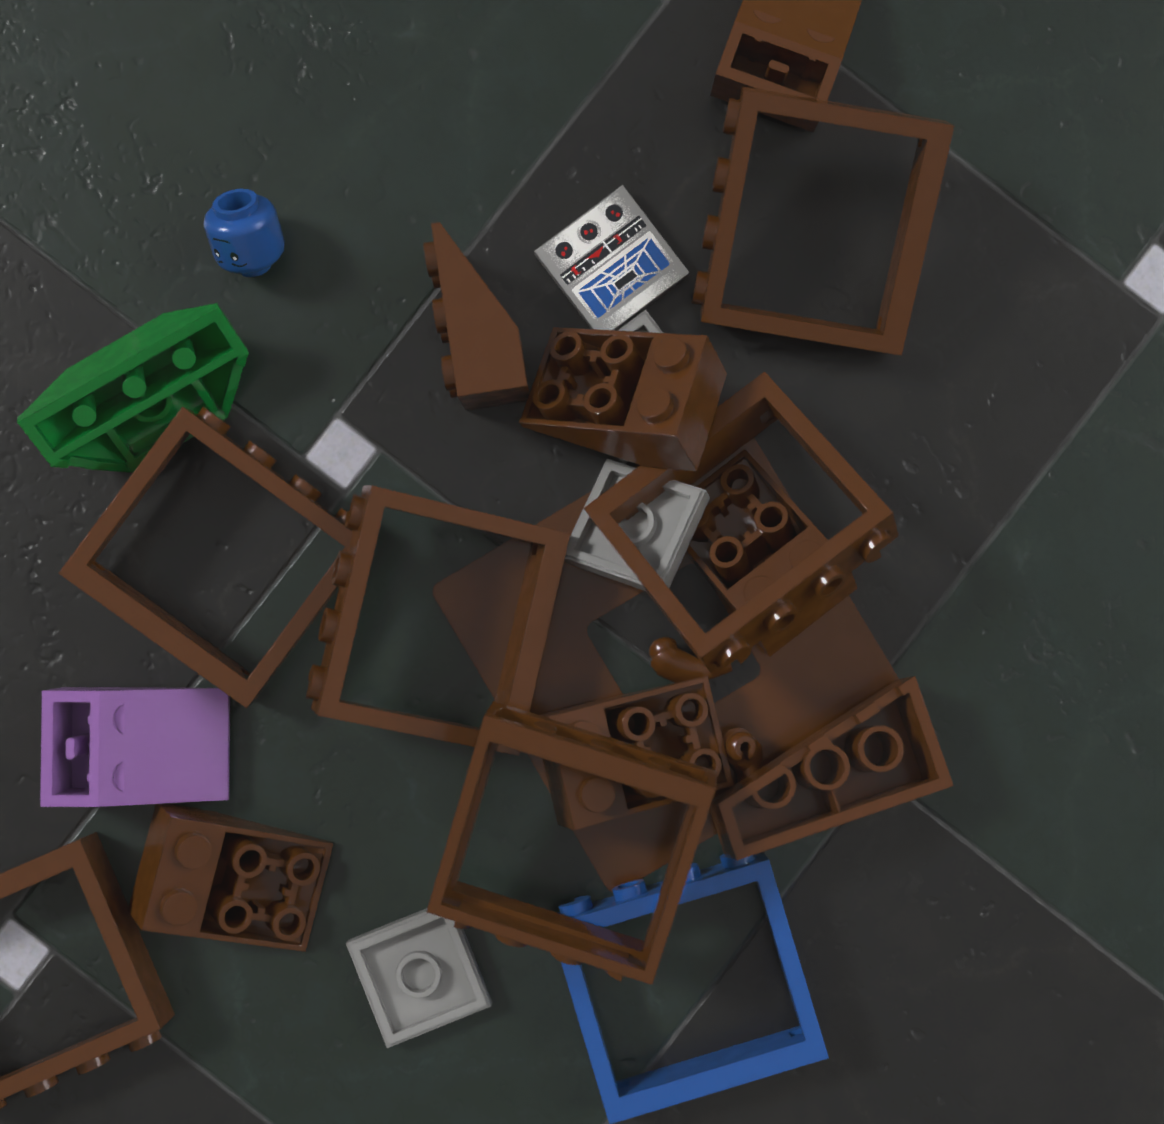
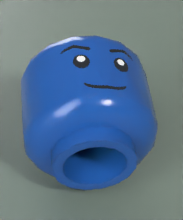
M234 189L222 193L213 201V206L204 216V229L213 257L220 268L228 272L241 274L245 277L260 276L266 273L284 252V236L276 208L269 199L256 194L252 190Z

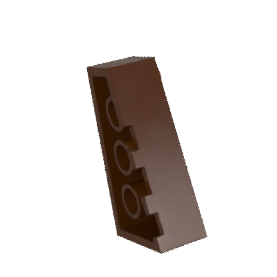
M916 676L897 679L712 799L709 810L725 857L740 860L954 786Z

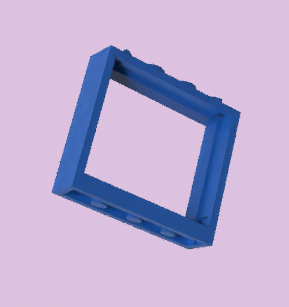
M764 852L740 860L730 859L722 854L720 856L721 864L701 870L698 863H692L679 904L752 882L757 883L800 1026L616 1081L582 965H569L561 962L609 1124L829 1058L772 867ZM644 879L629 881L612 889L614 896L592 902L589 895L576 897L573 902L559 905L560 912L558 913L600 927H607L650 914L654 911L663 881L646 886Z

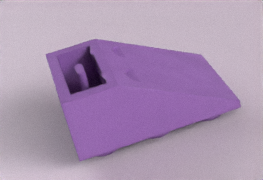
M61 687L42 690L40 807H106L229 800L230 696L219 688Z

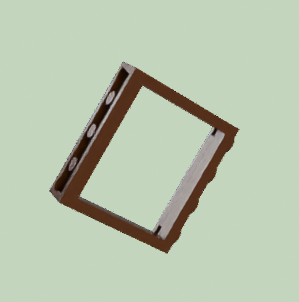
M742 86L739 100L729 98L724 120L723 134L733 135L729 159L718 157L712 192L722 193L718 216L707 215L702 249L712 250L708 272L697 271L692 304L702 305L701 322L902 356L955 125L946 120ZM758 111L918 138L876 329L722 303Z
M763 372L716 408L697 471L640 465L584 507L594 525L627 567L630 568L651 599L712 676H715L736 659L740 664L743 663L751 654L752 647L770 633L776 635L788 629L799 617L800 610L817 597L824 599L834 594L845 583L850 572L865 561L872 563L880 559V550L899 536L894 514L766 372ZM776 420H779L863 515L707 633H704L618 524L624 519L629 520L638 513L637 506L644 503L648 505L665 492L662 486L669 481L676 480L692 485Z
M204 406L198 414L182 407L58 574L245 708H248L256 700L339 588V586L332 585L335 561L251 673L95 560L189 434L193 435L345 546L342 550L344 552H348L353 530L345 528L347 513L345 509L340 508L336 515H334L317 502L323 493L297 474L288 481L271 469L277 460L250 440L242 448L225 434L231 426L220 417L214 415Z
M363 486L361 496L353 494L350 511L346 513L345 528L352 529L353 531L348 552L339 551L334 564L332 585L339 586L335 608L326 607L322 616L318 641L326 643L321 666L313 664L310 669L306 698L313 700L311 709L318 716L475 747L480 731L478 727L340 699L384 508L531 543L495 698L496 702L528 712L532 703L570 533L381 487ZM498 745L497 752L520 755L519 750Z
M493 701L482 721L426 912L455 921L454 928L469 929L474 927L493 933L499 941L509 946L525 947L530 945L550 952L556 960L565 964L581 965L585 963L606 970L612 978L618 981H622L623 976L652 985L716 790L717 771ZM499 744L688 804L644 941L458 881Z
M97 831L0 873V899L73 867L136 1014V1018L0 1077V1109L7 1105L6 1097L23 1090L26 1098H29L53 1087L59 1082L57 1075L75 1067L78 1075L100 1067L111 1059L108 1052L127 1044L130 1052H134L154 1043L162 1037L159 1030L175 1015L136 922L128 912L129 906Z

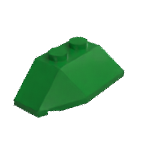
M218 303L166 312L67 368L17 418V423L51 467L68 468V466L91 470L132 473L182 407L198 414L204 406L222 420L228 418L249 351ZM189 434V436L186 438L184 442L188 441L194 436Z

